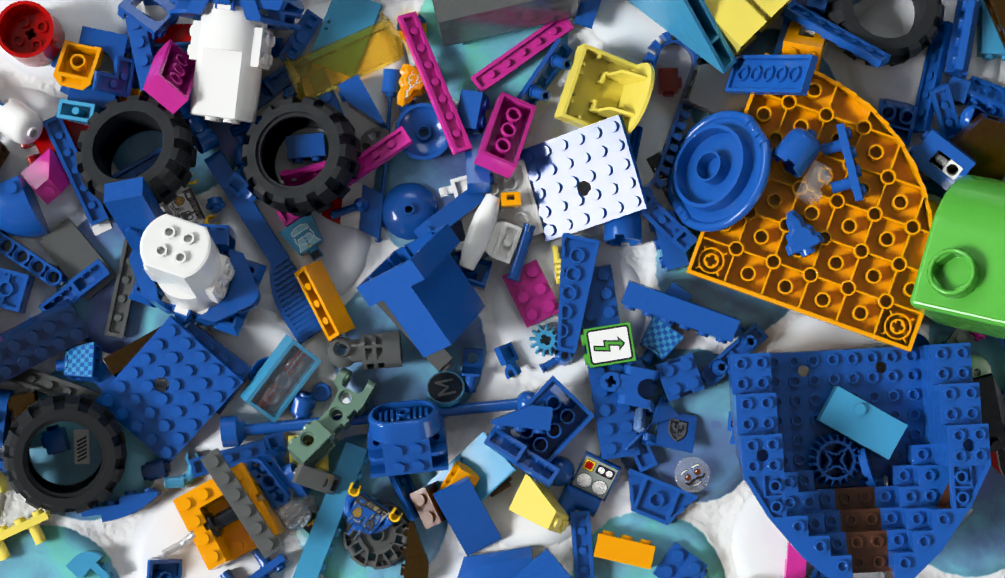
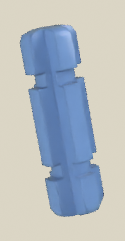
M635 407L633 429L637 433L645 430L647 409Z

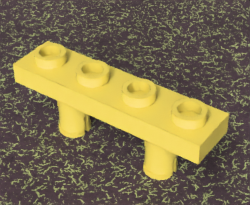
M39 508L33 511L32 516L28 518L22 516L14 520L15 524L0 526V561L11 556L4 540L25 529L29 530L36 545L47 540L39 524L52 516L49 510Z

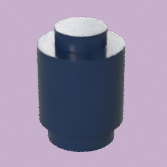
M163 458L145 462V465H141V473L144 480L153 481L168 477L169 472H171L170 463L168 461L164 462Z

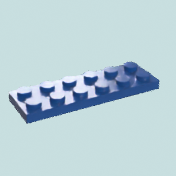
M813 54L736 55L737 62L732 66L725 92L730 94L806 96L819 57Z

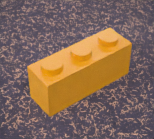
M607 530L597 533L593 550L594 557L651 570L656 546L651 545L652 541L640 539V542L632 540V536L624 534L621 537L613 536L614 532Z

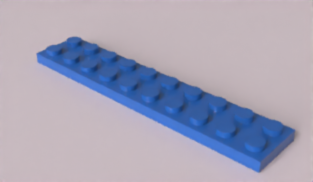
M611 265L594 267L581 327L582 334H584L583 329L620 324ZM626 362L594 367V369H590V366L587 365L602 460L640 455L638 441L628 451L625 450V447L637 436V431L633 429V406L617 403L618 393L606 391L600 386V378L604 373L615 372L622 374ZM611 376L609 377V379H605V383H608V387H610L611 384H615V381L612 380Z

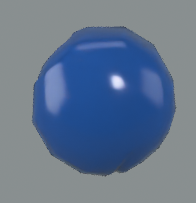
M977 105L967 106L959 116L961 130L979 114L985 113V111Z
M555 457L550 463L558 467L560 473L553 486L559 487L568 484L572 480L575 469L574 464L569 458Z

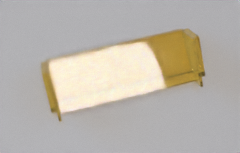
M380 11L381 22L293 61H290L285 53V68L300 100L306 96L316 98L338 88V84L357 74L359 77H363L400 60L401 56L404 55L401 36L389 17H385L382 11Z

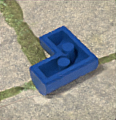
M566 484L558 502L569 515L568 521L570 523V511L589 510L590 516L594 517L601 500Z

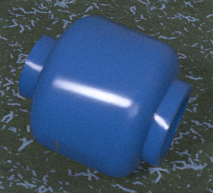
M300 390L289 405V411L294 414V418L304 419L313 415L316 406V399L313 397V393L306 390Z

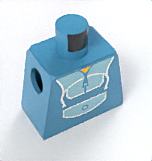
M312 214L301 217L279 232L300 256L309 253L313 261L323 256L318 246L324 240Z

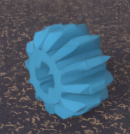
M549 324L545 325L544 331L542 326L538 325L539 333L536 330H532V333L537 337H529L530 341H536L530 347L538 346L535 353L538 354L541 349L543 350V357L546 355V350H548L550 356L553 355L551 348L558 351L557 346L554 345L557 343V340H555L557 333L553 334L556 327H552L551 331H548ZM545 335L546 338L550 337L551 341L548 342L550 344L547 346L545 343L541 344L540 340H542L541 336Z

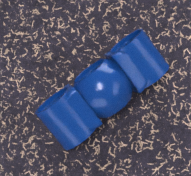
M190 99L177 111L191 127L196 139L195 147L199 153L203 154L219 146L220 143L217 135L212 131L211 127L209 128L204 117L189 114Z

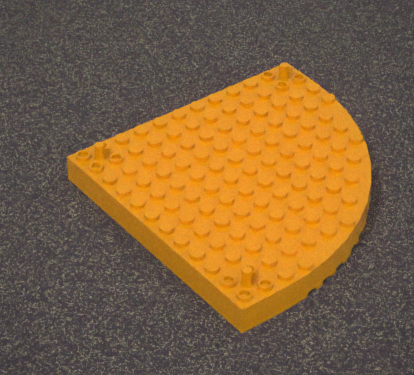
M816 70L813 73L806 96L750 94L744 113L752 115L771 142V152L794 128H803L806 131L808 129L813 130L818 135L816 139L821 146V144L838 140L839 135L836 125L844 123L846 127H850L852 138L849 139L850 144L855 146L857 157L854 158L855 164L860 165L862 176L859 177L860 184L865 185L867 195L864 196L865 201L855 202L851 189L834 194L832 192L830 182L845 179L849 176L844 155L841 151L823 155L822 149H820V153L812 164L798 178L784 169L786 167L785 164L781 161L777 163L771 157L769 179L762 196L754 208L743 219L726 229L715 232L701 231L686 273L911 352L924 314L911 305L910 298L933 219L926 187L922 182L916 163L911 158L905 144L890 127V124L868 102L864 101L858 94L840 82ZM792 210L802 216L805 224L812 225L816 232H820L825 240L823 243L815 246L816 252L805 257H801L800 253L788 257L785 248L788 244L786 235L789 232L786 225L787 212Z

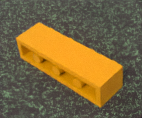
M321 260L305 265L294 273L328 341L341 337L355 329L352 319Z

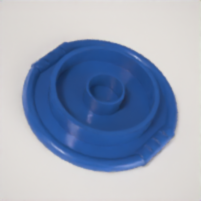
M735 110L716 112L696 123L679 142L677 153L673 154L675 157L673 164L669 166L671 170L669 176H667V192L670 204L685 226L702 232H715L726 229L743 219L759 201L770 175L771 142L752 115Z

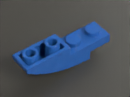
M155 487L143 489L144 493L136 494V490L125 491L123 496H119L120 504H118V500L108 501L106 506L100 507L97 503L92 506V509L81 514L82 517L101 515L102 522L116 520L147 507L162 493L161 490L155 491Z

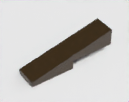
M159 328L103 358L111 374L118 375Z

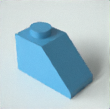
M60 99L56 118L89 126L88 119L96 111L100 114L104 111V108L96 104Z

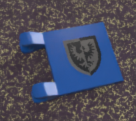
M654 406V409H647L646 416L653 417L656 406ZM676 412L679 415L678 417L657 423L656 436L644 433L641 443L643 445H656L693 453L697 416Z

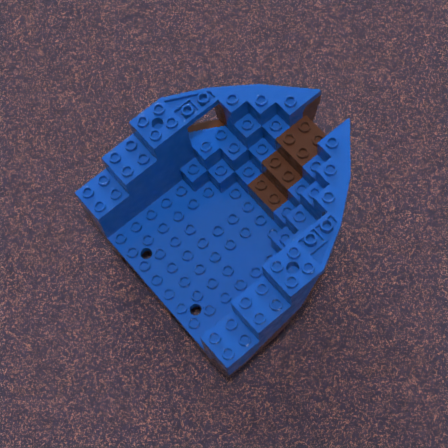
M950 343L913 346L911 352L896 347L727 355L730 409L736 455L743 479L769 520L800 556L827 578H853V573L883 572L885 578H915L943 550L971 509L991 467L989 424L982 423L979 382L973 383L971 344ZM878 362H883L886 366L883 373H879L876 370ZM802 365L808 368V374L805 377L798 374V369ZM834 386L843 388L908 425L889 460L882 459L867 450L875 472L877 486L870 488L867 486L866 481H868V478L862 474L860 465L855 464V468L859 469L858 473L852 471L855 478L851 479L848 476L849 483L845 484L842 480V486L840 487L837 486L836 481L834 486L830 487L829 480L826 485H823V477L820 480L815 479L818 474L813 473L814 470L812 469L815 467H808V463L813 462V459H808L807 456L814 455L809 449L817 448L813 442L817 441L821 444L819 437L823 436L827 441V434H831L832 438H834L836 433L815 421ZM853 442V444L850 446V447L858 446V450H859V449H863V447L859 446L858 444H856V443H854V442ZM834 443L825 448L834 453L838 449L840 450L842 446ZM846 451L843 462L848 467L849 456ZM821 452L819 463L822 469L826 460ZM829 455V456L831 457V459L833 460V461L831 462V465H832L833 463L836 464V465H839L838 462L836 461V458H837L838 455H836V457H833V456ZM835 467L826 474L834 477L841 475L843 472ZM884 476H887L888 486L884 485Z

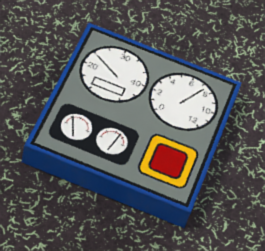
M586 450L570 485L605 502L621 467L607 460H602L601 457Z

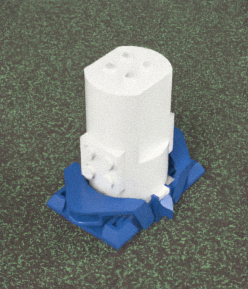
M170 0L172 4H176L175 10L169 11L170 15L195 19L190 27L191 44L188 45L187 49L189 59L196 61L189 114L205 117L204 120L222 122L223 120V122L240 125L241 122L255 123L257 120L262 70L269 71V67L273 63L271 50L275 45V36H273V32L267 29L301 30V26L294 23L295 19L302 18V13L304 12L302 1Z
M164 214L147 226L141 237L140 248L133 249L130 253L129 262L136 281L129 299L151 307H157L167 314L174 313L175 319L183 326L195 321L202 326L213 325L214 329L238 337L249 311L254 309L260 302L259 285L267 266L245 258L244 253L232 249L222 253L220 246L215 245L206 227Z

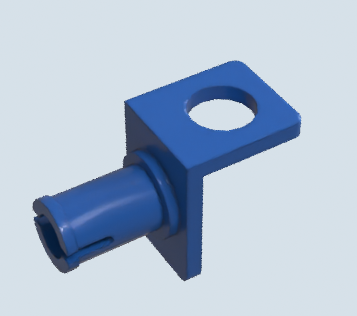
M464 348L462 376H465V392L467 393L476 392L477 377H481L483 349ZM476 353L479 359L477 362L471 363L467 359L468 355Z

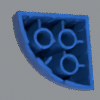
M20 176L0 182V231L20 238L47 236L50 233L35 192L28 182Z

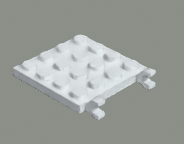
M518 161L517 167L510 178L490 171V173H494V185H490L491 192L483 193L484 196L491 194L500 198L501 193L520 192L521 207L501 209L500 201L496 222L506 221L523 228L524 223L530 224L529 227L531 225L536 227L533 236L543 234V226L524 161ZM467 176L450 179L451 185L439 188L441 198L453 193L455 198L467 190ZM514 197L507 198V200H514ZM478 207L461 220L465 236ZM464 241L455 247L456 252L462 251Z

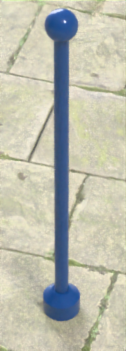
M530 390L523 391L514 399L437 407L439 414L443 417L518 410L529 401L535 392ZM370 412L363 413L360 417L356 415L349 424L351 426L369 424L368 415ZM237 415L223 416L220 418L222 445L224 448L240 446L248 435L301 431L308 422H312L314 419L318 420L320 417L276 421L275 423L246 424ZM336 415L333 419L340 420L343 415Z

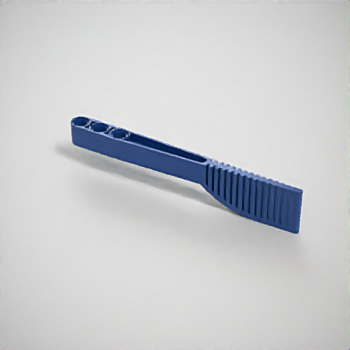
M219 150L204 159V161L270 262V284L275 304L298 343L302 344L322 331V328L294 275L298 269L255 202H250L243 194L237 197L224 185L235 171L223 152Z

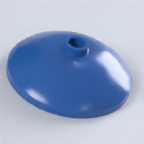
M414 104L405 109L398 117L395 130L403 126L413 141V144L402 150L407 156L416 160H431L440 156L448 148L449 144L432 104ZM424 130L428 132L426 137L421 136V132Z
M403 183L392 188L385 196L382 220L385 227L394 236L405 240L418 239L413 231L438 212V205L433 194L424 186L416 183ZM408 206L413 208L411 213L405 211Z

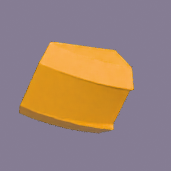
M64 40L53 77L60 86L84 90L93 82L94 71H99L104 58L103 49Z

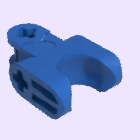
M624 365L622 374L615 372L604 373L600 378V386L606 391L618 393L617 403L651 410L654 409L653 401L644 399L639 395L638 385L645 379H659L661 373L655 370ZM611 376L612 380L615 381V384H611L610 387H608V383H605V379H609V377Z
M268 450L264 453L263 457L284 484L292 489L298 497L303 498L310 494V488L292 482L293 472L297 467L294 462L286 465L280 453L276 450ZM264 477V481L268 485L274 484L272 477ZM260 486L262 492L264 493L265 497L267 498V500L269 501L270 505L274 510L279 511L284 508L285 505L278 506L274 504ZM283 493L277 495L278 498H284Z

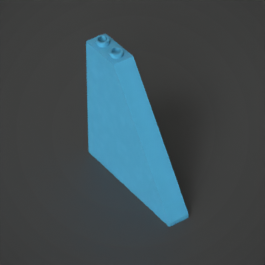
M627 0L721 73L727 72L737 62L704 0Z

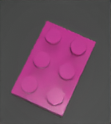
M537 260L523 266L520 276L521 282L507 279L506 276H509V273L502 276L527 328L558 313L559 304Z

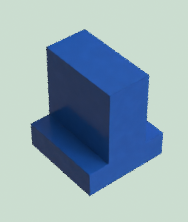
M448 223L393 251L356 287L369 307L381 301L386 303L423 358L452 345L486 307L450 255L460 241Z

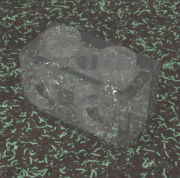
M814 160L794 197L809 205H812L814 201L818 203L823 194L820 189L823 184L828 185L833 176L830 174L832 169Z

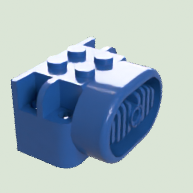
M421 399L389 402L371 410L368 415L367 433L371 478L449 470L445 420L439 414L438 407L433 402Z

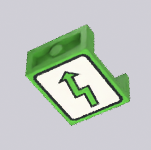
M630 322L583 329L584 334L581 335L582 346L587 348L584 360L585 365H589L590 369L618 363L636 362Z

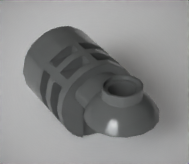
M400 331L361 334L360 339L354 340L347 337L336 338L328 346V360L332 365L340 368L349 367L355 362H362L364 370L403 367ZM340 348L347 349V352L345 354H337Z

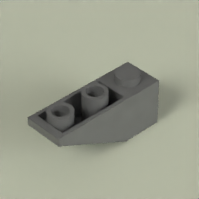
M300 463L293 472L292 482L334 495L342 477L326 469Z

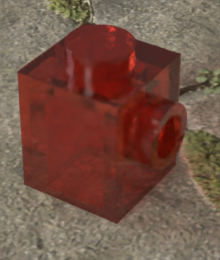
M678 68L658 69V94H663V97H673L674 94L678 93L679 88H682V78L678 77Z

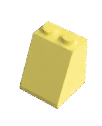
M525 474L509 510L547 530L562 534L568 526L569 515L549 489Z

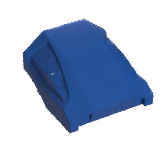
M880 98L877 112L890 124V127L901 138L905 146H909L918 107L906 102Z

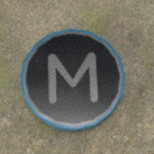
M441 371L434 374L428 380L426 391L431 402L440 407H451L460 402V399L465 394V387L459 375L450 371Z

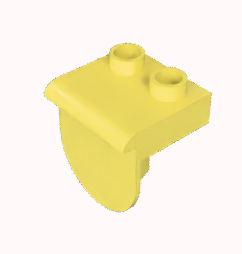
M587 44L577 46L572 61L573 64L569 70L554 118L583 128L620 114L623 117L626 132L629 135L641 120L649 103L655 80L653 65L647 62L637 65Z

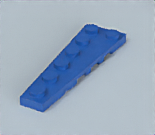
M566 233L562 234L557 331L558 351L576 354L600 244L599 240Z

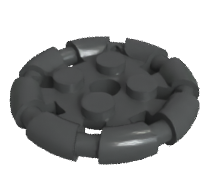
M375 499L391 511L396 507L397 509L394 512L396 515L404 513L400 507L388 501L386 503L381 502V499ZM403 514L398 526L395 527L392 524L388 529L382 531L383 536L380 540L373 539L372 535H368L363 531L357 540L351 538L347 533L352 524L345 520V530L342 531L345 550L348 549L352 560L362 567H373V570L389 568L393 566V563L402 560L404 557L402 556L403 544H407L408 536H404L405 525H409V519H406ZM396 535L402 536L401 543L395 542ZM358 542L360 546L363 548L359 551H357L356 547L354 546ZM391 549L393 555L387 557L385 552ZM369 553L376 554V559H368Z

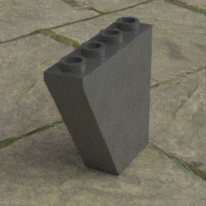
M703 64L693 67L681 103L710 115L726 110L744 113L750 94H730L725 92L732 67L723 74L711 64Z

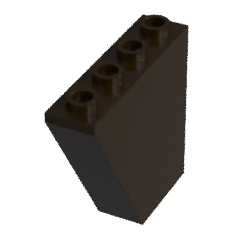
M981 113L950 141L976 160V164L967 175L1003 181L1005 175V119ZM938 150L937 154H941L944 158L950 160L948 156ZM934 155V156L931 158V161L934 162L936 165H938V166L942 169V168H943L942 165H939L938 162L936 163V161L933 160V158L935 157V155ZM950 164L947 170L953 174L958 171V167L955 164Z

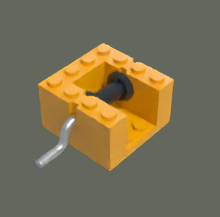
M241 462L231 469L274 535L277 537L286 532L276 511L265 497L258 482L248 471V463ZM213 478L172 500L185 526L191 533L162 550L164 557L173 554L187 546L191 541H194L208 570H216L257 548Z

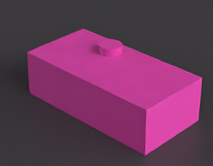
M170 39L155 53L143 90L174 114L189 100L193 87L196 61L189 59L188 54Z
M501 92L494 103L474 164L510 178L517 167L537 106Z

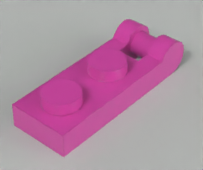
M326 161L293 170H282L279 175L281 180L284 181L283 185L298 186L311 181L320 173Z

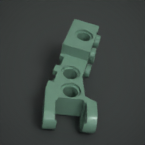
M341 368L334 380L338 392L330 408L318 420L314 419L312 422H308L298 437L294 436L289 441L287 448L291 457L298 464L316 466L336 446L335 442L338 440L336 436L343 429L347 431L351 427L349 422L356 415L360 417L366 411L376 393L378 383L368 379L369 382L364 390L358 394L346 388L353 372L347 368ZM347 397L352 398L350 403L345 404L342 402ZM336 414L343 415L340 420L333 419Z

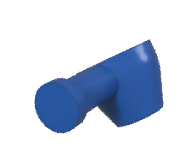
M556 351L554 358L539 364L543 373L557 364L567 366L573 361L574 354L567 353L568 358L563 359L561 357L563 351Z

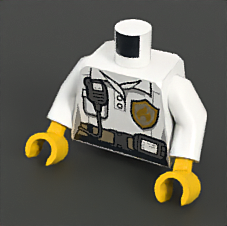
M198 179L194 180L193 182H189L188 185L196 184ZM181 186L175 193L178 197L168 205L163 203L161 206L164 214H169L195 224H210V220L216 218L214 215L205 217L191 187L183 188Z

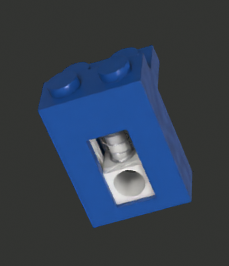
M934 128L931 131L927 129L920 137L922 142L918 146L914 144L909 150V154L916 163L917 168L946 191L957 179L967 175L976 164V160L947 139L946 134L941 130L938 132ZM938 150L948 156L950 160H947L941 154H937ZM934 155H935V157L933 158V160H935L936 163L938 162L939 165H942V167H943L942 169H941L938 165H936L934 162L931 161V158H932ZM950 164H955L958 167V171L953 174L949 173L947 167Z

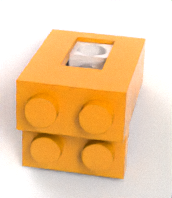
M791 21L783 41L781 55L813 54L819 57L815 69L819 72L827 40L814 31L807 30L805 26L798 22Z

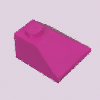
M51 148L21 172V175L47 205L70 184V180L59 157Z

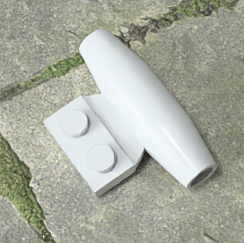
M491 194L485 195L474 214L463 242L459 266L473 271L484 252L490 258L505 264L510 263L523 228L506 221L496 222L500 198Z

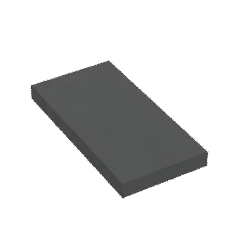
M67 218L39 241V244L69 280L98 258L102 261L111 274L84 296L87 301L92 299L117 277L115 272L70 218Z

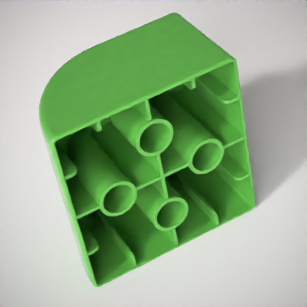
M975 175L962 176L949 187L937 208L910 298V303L914 308L937 324L1005 339V181Z

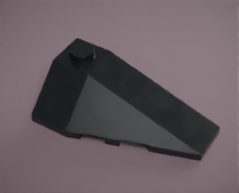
M992 373L973 378V383L979 382L982 423L989 424L990 452L1005 449V397Z

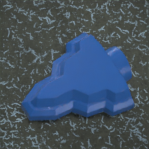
M796 211L787 212L786 225L789 232L786 235L788 244L785 248L788 257L799 253L801 257H805L816 252L815 246L825 241L821 233L816 232L812 225L805 224L802 216Z

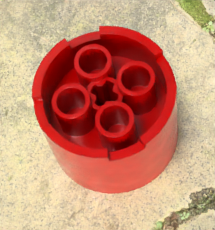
M26 0L17 1L7 6L0 13V46L22 64L31 67H42L53 61L60 49H62L65 40L62 26L40 4Z

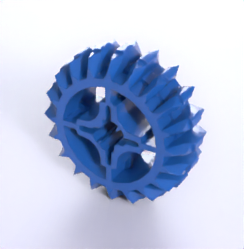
M835 433L834 438H832L831 434H827V441L823 436L819 437L821 444L814 441L813 444L817 448L809 449L814 455L807 456L808 459H813V462L808 463V467L814 466L815 468L812 469L814 470L813 473H818L815 479L820 480L823 477V485H826L829 480L830 487L834 486L835 481L839 487L842 486V480L845 484H848V476L851 479L855 478L852 471L859 472V469L855 468V464L860 465L859 461H856L859 455L858 453L854 454V451L858 450V446L850 447L853 441L849 440L845 443L847 437L842 436L840 439L837 433ZM834 443L842 446L840 450L838 449L834 453L825 448ZM846 451L849 456L848 467L843 462ZM821 452L826 460L822 469L819 463ZM829 455L833 457H836V455H838L836 461L839 465H836L834 463L831 465V462L833 460ZM835 467L843 472L841 475L834 477L826 474Z

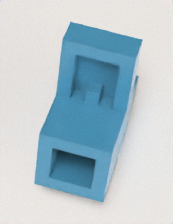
M97 550L82 552L66 565L77 578H85L91 570L100 578H111L114 575L111 572L112 568L106 562H101L106 555Z

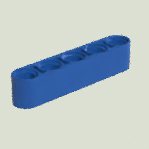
M0 231V253L51 286L60 287L65 284L66 275L63 271L6 233ZM10 241L11 249L6 251L4 246ZM23 252H26L27 259L22 262L20 256ZM42 262L43 269L42 271L37 272L36 266L38 263ZM58 273L59 280L54 283L52 275Z

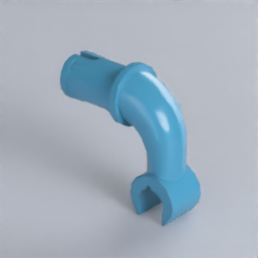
M188 452L185 455V460L188 463L187 472L182 474V476L164 477L165 489L179 487L185 489L195 480L189 463Z

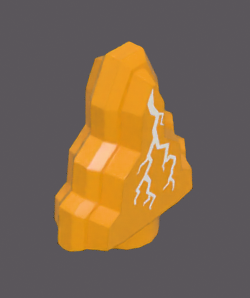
M403 64L400 69V90L397 93V104L401 107L411 103L414 97H421L424 92H427L416 65L414 67L409 64Z

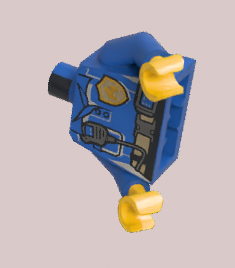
M354 482L350 483L348 493L344 499L346 521L352 524L347 533L348 536L357 540L362 531L368 535L372 533L377 534L400 520L403 513L396 515L394 513L397 509L396 507L391 511L385 505L362 492L361 485L358 489L352 487Z

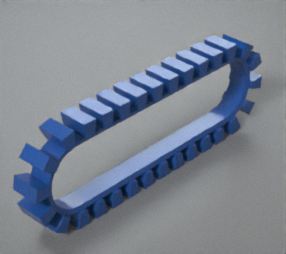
M668 31L659 36L663 45H660L656 39L651 42L647 49L655 52V55L647 52L642 62L651 63L655 69L661 50L668 45H679L688 51L691 57V69L654 176L648 184L643 185L651 195L654 192L650 185L653 184L659 190L666 183V181L658 178L659 174L664 177L669 176L671 168L663 167L662 165L663 163L668 166L672 165L675 157L666 155V153L669 152L672 155L677 153L679 145L670 144V142L679 143L683 134L674 133V130L682 132L686 127L687 123L679 122L678 118L686 121L689 118L690 111H684L682 107L686 110L692 108L681 103L693 67L698 66L697 61L704 60L676 37L674 40H671V35ZM632 132L628 135L629 141H630Z

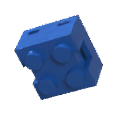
M0 268V308L25 314L35 277Z
M692 353L654 366L655 371L661 373L658 380L667 402L705 389Z

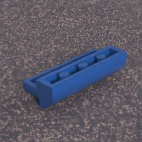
M957 0L944 73L951 77L955 75L966 77L968 75L981 1Z

